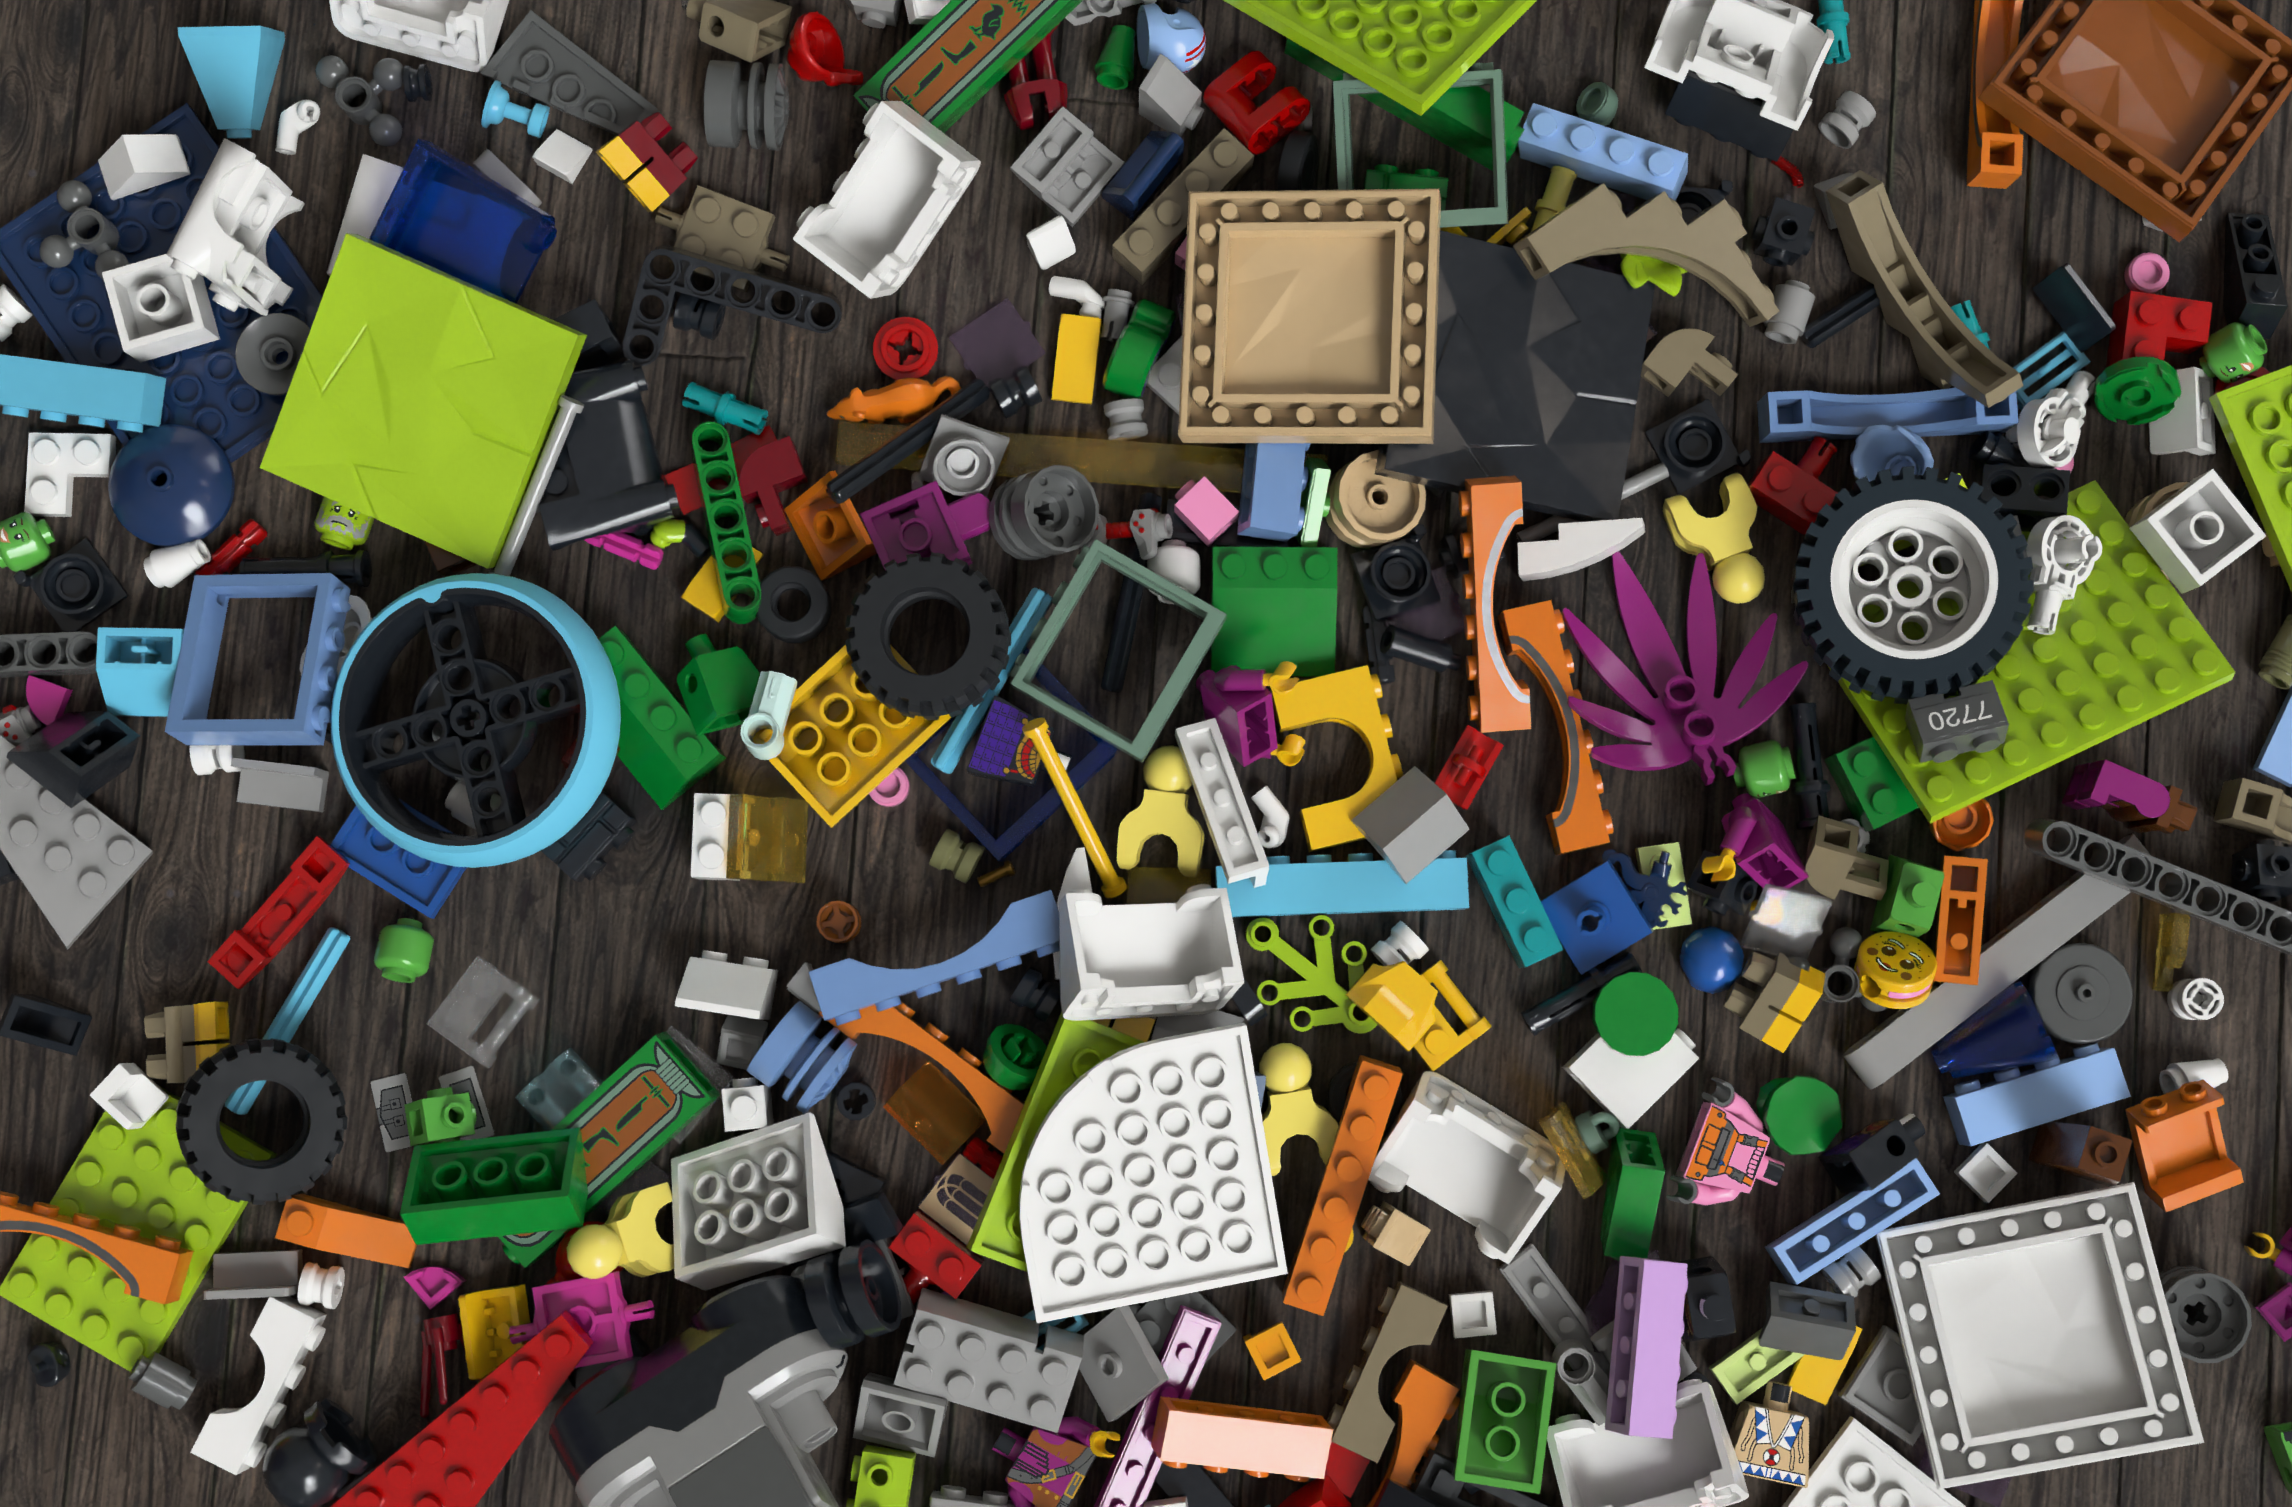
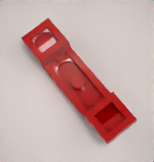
M316 836L290 866L292 872L241 930H234L207 962L237 989L243 988L276 957L315 914L349 867L350 862L321 836Z

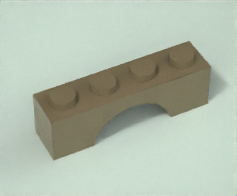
M1224 128L1112 245L1113 259L1143 285L1168 259L1179 240L1187 231L1189 192L1233 191L1252 171L1254 155Z
M2246 778L2223 782L2213 819L2214 822L2292 845L2291 797L2287 796L2282 789Z
M1397 1281L1394 1289L1386 1288L1378 1306V1310L1383 1312L1377 1328L1370 1325L1362 1341L1360 1349L1366 1352L1360 1366L1358 1367L1353 1364L1344 1381L1343 1388L1348 1390L1342 1406L1335 1403L1327 1419L1328 1424L1333 1428L1331 1442L1376 1463L1379 1462L1395 1426V1422L1383 1409L1379 1399L1378 1382L1381 1371L1389 1358L1399 1350L1413 1345H1431L1448 1307L1444 1302L1400 1281Z

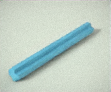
M1033 588L1009 627L1011 632V646L1008 647L1009 661L1006 670L1002 669L998 676L1000 682L993 691L989 689L982 696L984 701L976 707H973L972 704L962 709L963 714L956 716L931 759V764L935 768L947 774H951L987 715L994 696H998L1010 676L1009 673L1015 665L1014 662L1024 652L1030 642V636L1035 626L1046 615L1052 605V597L1045 591L1038 588Z
M330 927L327 929L263 1039L270 1040L272 1038L284 1040L287 1043L290 1042L349 943V935L338 928ZM267 1080L254 1081L239 1087L228 1097L225 1107L239 1115L247 1114Z

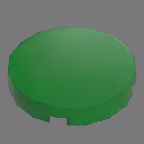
M2132 357L2120 360L2107 367L2096 379L2093 390L2094 401L2098 412L2107 420L2116 423V419L2127 420V425H2140L2156 421L2167 415L2175 407L2174 402L2177 398H2180L2181 385L2177 370L2168 362L2154 357Z
M1627 972L1612 978L1599 990L1593 1003V1023L1599 1036L1610 1049L1623 1055L1646 1056L1659 1051L1672 1039L1678 1025V1005L1673 992L1662 980L1647 973Z

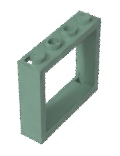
M1493 62L1474 63L1450 88L1490 85L1495 207L1442 210L1440 228L1509 224L1502 69L1494 70ZM1343 73V80L1333 81L1338 190H1354L1350 95L1381 93L1348 73Z
M1095 539L1090 548L1085 545L1080 554L1075 558L1072 567L1076 568L1077 571L1070 583L1068 584L1063 581L1055 592L1051 603L1055 604L1056 607L1049 619L1047 620L1042 617L1035 626L1030 636V639L1034 640L1035 643L1028 655L1026 656L1021 653L1014 662L1015 665L1009 675L1014 677L1011 685L1019 692L1143 763L1225 623L1227 614ZM1101 562L1203 620L1134 741L1031 683Z

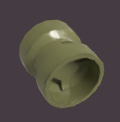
M947 828L933 852L929 865L938 870L947 869L953 871L954 878L966 884L976 869L985 847L974 841L966 844L964 843L965 841L961 840L959 833Z

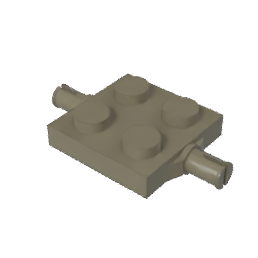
M698 185L690 206L683 215L664 209V207H660L658 210L661 216L656 215L655 223L676 230L674 247L755 271L761 267L762 263L782 272H785L787 269L784 263L789 264L790 256L768 248V236L776 218L772 213ZM669 258V262L674 265L671 258ZM698 267L694 270L696 274L715 280L714 273L707 267ZM742 278L738 279L733 283V288L747 293L751 281Z

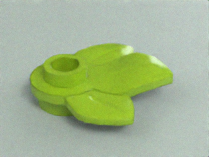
M1620 253L1623 259L1621 262L1622 273L1634 289L1650 281L1673 297L1679 293L1682 285L1681 274L1688 271L1652 257Z

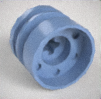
M798 1001L765 1040L746 1071L769 1088L783 1076H786L790 1081L783 1092L782 1098L789 1101L802 1088L805 1092L795 1108L806 1114L813 1105L821 1099H825L849 1067L852 1053L858 1044L848 1037L836 1051L831 1047L841 1031L834 1027L820 1040L815 1036V1033L821 1024L822 1017L804 1003Z

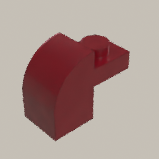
M788 436L758 448L747 458L741 469L739 486L741 496L747 504L761 500V503L755 505V509L763 528L770 526L776 536L792 531L778 493L808 482L795 444L791 437Z

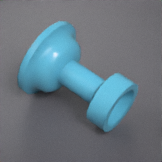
M495 80L484 105L481 119L482 127L487 128L490 124L497 125L504 118H508L527 125V133L529 135L541 138L547 124L550 107L536 103L532 109L509 102L508 91L501 87V81Z

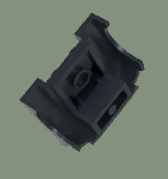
M632 360L572 373L564 395L580 401L584 404L582 413H576L539 505L548 543L553 551L581 540L605 534L628 532L634 533L637 537L646 535L654 530L655 524L673 518L672 509L680 508L674 484L666 485L648 415L642 401L641 392L648 390L642 366L634 368Z

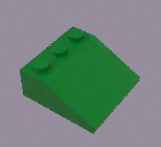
M1213 547L1211 605L1226 613L1227 617L1211 645V670L1217 673L1223 668L1237 665L1241 669H1265L1266 673H1274L1281 662L1289 661L1296 665V670L1290 677H1320L1335 673L1337 547Z

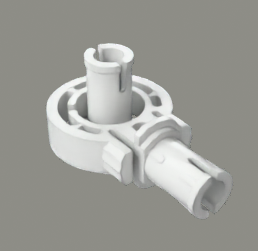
M2078 371L2073 375L2065 389H2051L2045 398L2028 402L2020 413L2019 423L2006 431V439L2021 451L2022 456L2029 465L2034 468L2043 466L2058 468L2067 465L2072 460L2080 438V428L2084 424L2082 418L2086 415L2084 405L2093 394L2095 382L2092 383L2095 380L2092 374Z
M2063 515L2042 519L2033 527L2029 534L2026 553L2028 557L2032 558L2033 563L2029 580H2034L2033 593L2036 596L2027 628L2035 633L2044 635L2055 633L2062 601L2074 598L2077 584H2081L2087 579L2093 569L2094 562L2102 554L2100 539L2097 536L2093 537L2094 535L2091 534L2086 524L2077 517Z

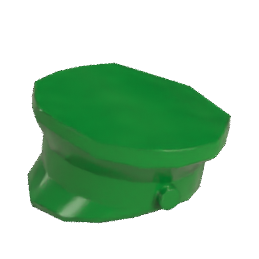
M1795 1075L1792 1078H1775L1760 1088L1756 1102L1759 1117L1767 1129L1771 1140L1789 1155H1805L1825 1151L1842 1128L1838 1094L1824 1081L1810 1076Z

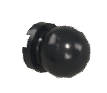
M326 1398L321 1403L317 1400L304 1412L306 1424H296L280 1433L266 1450L262 1471L264 1484L279 1504L288 1507H319L334 1499L346 1484L349 1472L361 1475L377 1460L376 1450L368 1435L360 1440L349 1427L354 1418L335 1402Z

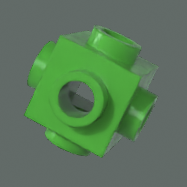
M452 1087L435 1089L426 1092L427 1098L404 1105L410 1146L460 1141V1138L475 1134L474 1126L477 1116L475 1107L470 1102L469 1092L453 1095Z

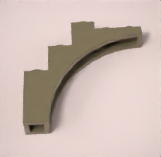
M1859 170L1828 189L1826 194L1851 271L1874 284L1886 324L1909 337L1921 376L1941 389L1954 386L1988 408L2002 402L2007 396L2023 387L2020 373L1999 359L1979 341L1940 295L1909 245L1893 212L1883 182Z
M1603 183L1584 194L1513 245V248L1535 280L1565 264L1590 256L1620 253L1646 256L1679 266L1707 282L1732 304L1749 327L1767 321L1780 312L1774 303L1772 291L1760 282L1752 269V262L1749 256L1742 249H1739L1735 243L1746 235L1747 232L1742 226L1740 214L1725 199L1707 207L1685 223L1680 206L1675 200L1669 198L1664 191L1648 199L1625 216L1620 199L1613 191L1608 190Z

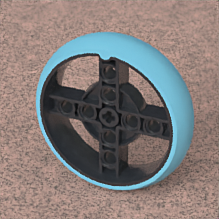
M470 573L436 579L410 590L387 605L368 623L350 648L341 666L332 699L331 739L334 757L345 787L358 809L370 824L399 847L421 858L455 867H488L513 862L533 855L563 837L584 817L601 793L610 775L620 738L621 711L617 681L611 662L593 630L581 616L551 592L533 583L499 574ZM497 606L532 618L543 626L559 643L572 667L524 681L508 665L487 658L475 607ZM427 627L437 671L429 677L421 688L414 705L413 715L376 726L379 697L391 666L410 640ZM460 630L461 642L453 649L451 646L452 635ZM467 670H470L471 682L467 688L463 689L461 686L462 675ZM558 686L560 699L556 705L551 707L548 696L550 691ZM519 698L521 703L520 712L516 717L512 718L509 711L510 705L515 699ZM476 713H479L480 719L474 721V727L471 726V720H474L477 715ZM580 713L576 747L562 780L548 799L526 818L514 769L530 753L540 724ZM440 722L442 734L437 741H434L432 730L435 724ZM401 734L403 745L399 752L396 753L393 748V742L397 735ZM489 750L491 763L486 770H483L480 760L484 752ZM427 759L446 776L465 782L477 835H459L445 832L420 820L398 799L384 771ZM499 791L501 804L497 810L493 811L490 806V800L492 795Z

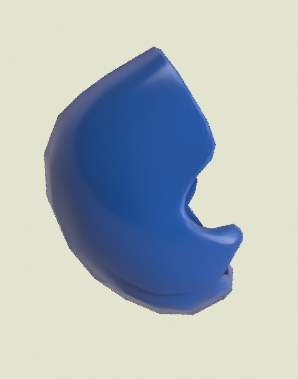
M1714 926L1695 930L1683 942L1679 956L1681 969L1687 976L1690 985L1696 990L1711 994L1728 990L1740 978L1744 962L1743 950L1738 940L1729 931Z

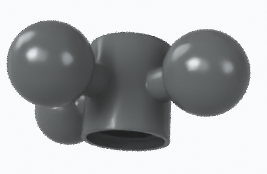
M329 55L320 59L315 69L316 77L323 86L332 89L336 88V102L346 115L356 124L369 125L370 137L380 146H393L400 140L402 126L393 115L381 114L382 101L378 94L382 90L395 91L403 86L404 66L393 58L381 59L374 66L373 79L367 83L360 77H349L348 66L340 57ZM359 95H367L366 101L361 106L351 107L354 98Z
M78 180L64 182L57 191V200L64 210L73 213L67 223V230L70 236L50 235L46 237L39 247L40 257L48 266L62 268L71 263L74 257V250L84 247L90 253L98 255L95 261V270L97 275L104 281L102 272L129 265L125 255L114 250L119 242L118 229L98 211L89 208L92 194L87 185ZM99 224L98 234L91 239H87L89 229Z
M1841 927L1835 930L1829 940L1830 950L1835 955L1834 963L1819 969V971L1826 973L1823 994L1819 999L1828 1003L1847 1002L1854 997H1858L1861 1004L1870 1011L1880 1012L1887 1009V1007L1871 1002L1859 992V977L1848 966L1849 961L1857 957L1859 947L1863 942L1862 936L1851 927ZM1801 956L1787 957L1791 964L1806 971L1811 966ZM1834 972L1840 974L1844 980V988L1837 996L1830 992L1827 985L1829 976Z

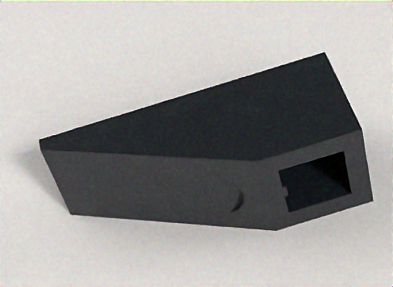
M2227 213L2223 296L2227 325L2234 322L2242 323L2245 326L2253 325L2264 339L2272 337L2288 307L2268 215Z

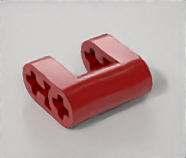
M1253 51L1242 57L1212 81L1206 88L1203 96L1206 106L1252 154H1260L1271 148L1306 119L1311 108L1307 98L1293 86L1283 88L1260 107L1252 101L1254 97L1272 83L1276 74L1275 65L1261 51Z

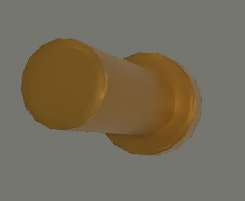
M1007 860L1004 862V866L978 877L977 880L980 886L983 887L1004 876H1014L1015 870L1011 862Z

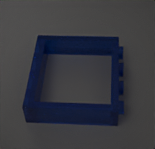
M1026 647L1023 654L1027 656L1030 650ZM1041 664L1034 676L1040 684L1053 696L1093 718L1051 672ZM954 716L908 757L905 762L1001 863L1063 805V802L1054 786L995 840L918 757L929 744L953 723L956 718ZM1087 730L1085 731L1098 746L1068 773L1076 792L1121 751Z

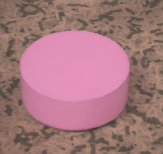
M2142 253L2131 260L2126 266L2124 272L2126 285L2131 291L2154 294L2168 282L2170 275L2169 266L2158 254Z
M897 768L869 795L881 806H897L909 794V779L900 768Z

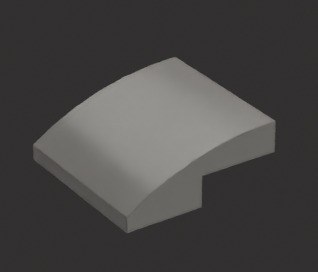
M1062 106L1014 162L1010 170L1057 215L1063 216L1064 220L1073 227L1099 197L1125 162L1093 137L1094 132Z

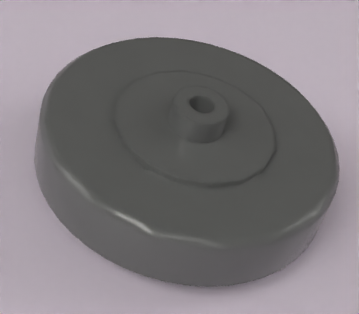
M2074 943L2060 946L2033 968L2028 982L2027 996L2035 1020L2047 1033L2068 1043L2088 1044L2102 1041L2121 1028L2131 1010L2133 989L2127 970L2111 952L2093 944Z

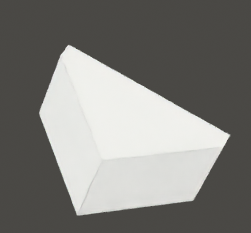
M176 134L122 135L98 160L109 196L112 200L191 174L180 139Z

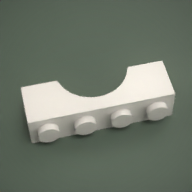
M290 1296L268 1298L250 1334L259 1346L265 1362V1376L260 1391L245 1407L222 1408L210 1413L190 1453L234 1475L250 1467L255 1468L267 1448V1444L263 1443V1440L269 1428H276L286 1411L287 1406L282 1403L289 1389L294 1390L305 1374L306 1367L302 1363L308 1351L313 1352L325 1334L326 1329L322 1327V1324L327 1314L311 1306L300 1305L298 1300Z

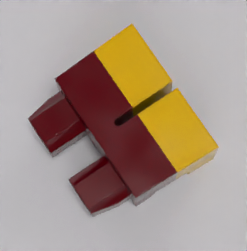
M659 112L648 116L640 123L639 121L632 122L621 133L596 151L620 181L628 178L651 158L649 163L623 183L647 212H653L687 179L684 174L690 170L698 159L685 142H681L668 154L658 145L657 142L672 130L670 124Z

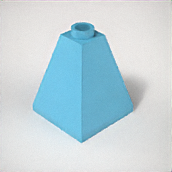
M264 26L178 27L179 39L217 129L225 130L227 138L230 139L252 138V130L261 129L285 42L284 32Z

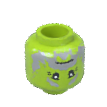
M323 497L314 526L321 534V541L337 548L352 550L354 545H362L366 542L375 518Z

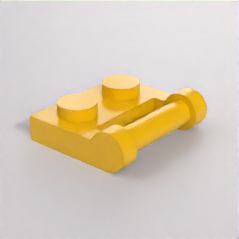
M1442 960L1433 964L1420 975L1428 983L1431 984L1433 982L1467 1029L1457 1035L1434 1005L1433 1012L1436 1021L1413 1046L1432 1072L1492 1027L1485 1016L1479 1017L1446 972L1449 969Z

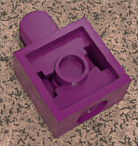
M937 480L860 513L882 565L895 559L897 564L907 561L906 555L919 553L921 557H930L931 552L944 554L947 559L953 561L955 558H958L971 565L973 563L964 541L982 534L991 528L989 524L990 501L981 493H972L947 504Z

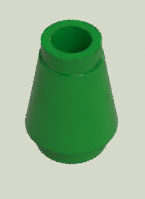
M1115 25L1112 27L1094 68L1097 73L1096 79L1098 83L1104 87L1115 90L1125 89L1129 81L1134 78L1135 31L1125 25Z

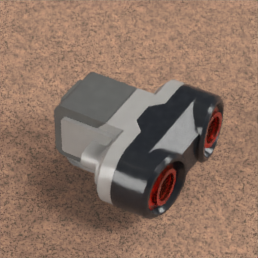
M789 1275L759 1278L728 1289L704 1303L693 1314L687 1330L647 1356L622 1359L605 1367L586 1380L558 1409L550 1427L549 1440L583 1507H839L810 1452L829 1440L838 1430L823 1401L836 1389L839 1379L844 1372L848 1355L845 1349L830 1347L818 1331L807 1304L803 1279Z

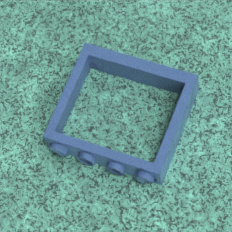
M332 573L195 575L165 732L185 745H324L327 723H331L330 706L338 678L337 665L339 654L345 644L343 631L346 613L351 607L348 603L351 589ZM315 597L294 719H207L229 598Z

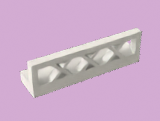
M1216 718L1176 728L1175 738L1228 884L1250 878L1253 888L1266 885L1269 863Z

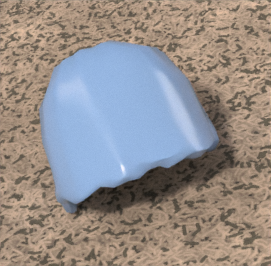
M1887 425L1867 427L1855 440L1856 445L1850 455V463L1855 478L1859 480L1867 476L1869 482L1875 480L1879 471L1890 469L1891 476L1899 475L1902 467L1914 466V475H1923L1927 467L1933 468L1934 465L1931 451L1923 439L1899 425L1894 427Z

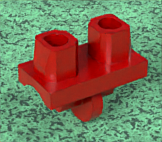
M1467 725L1434 783L1448 795L1453 804L1465 811L1468 810L1504 745Z

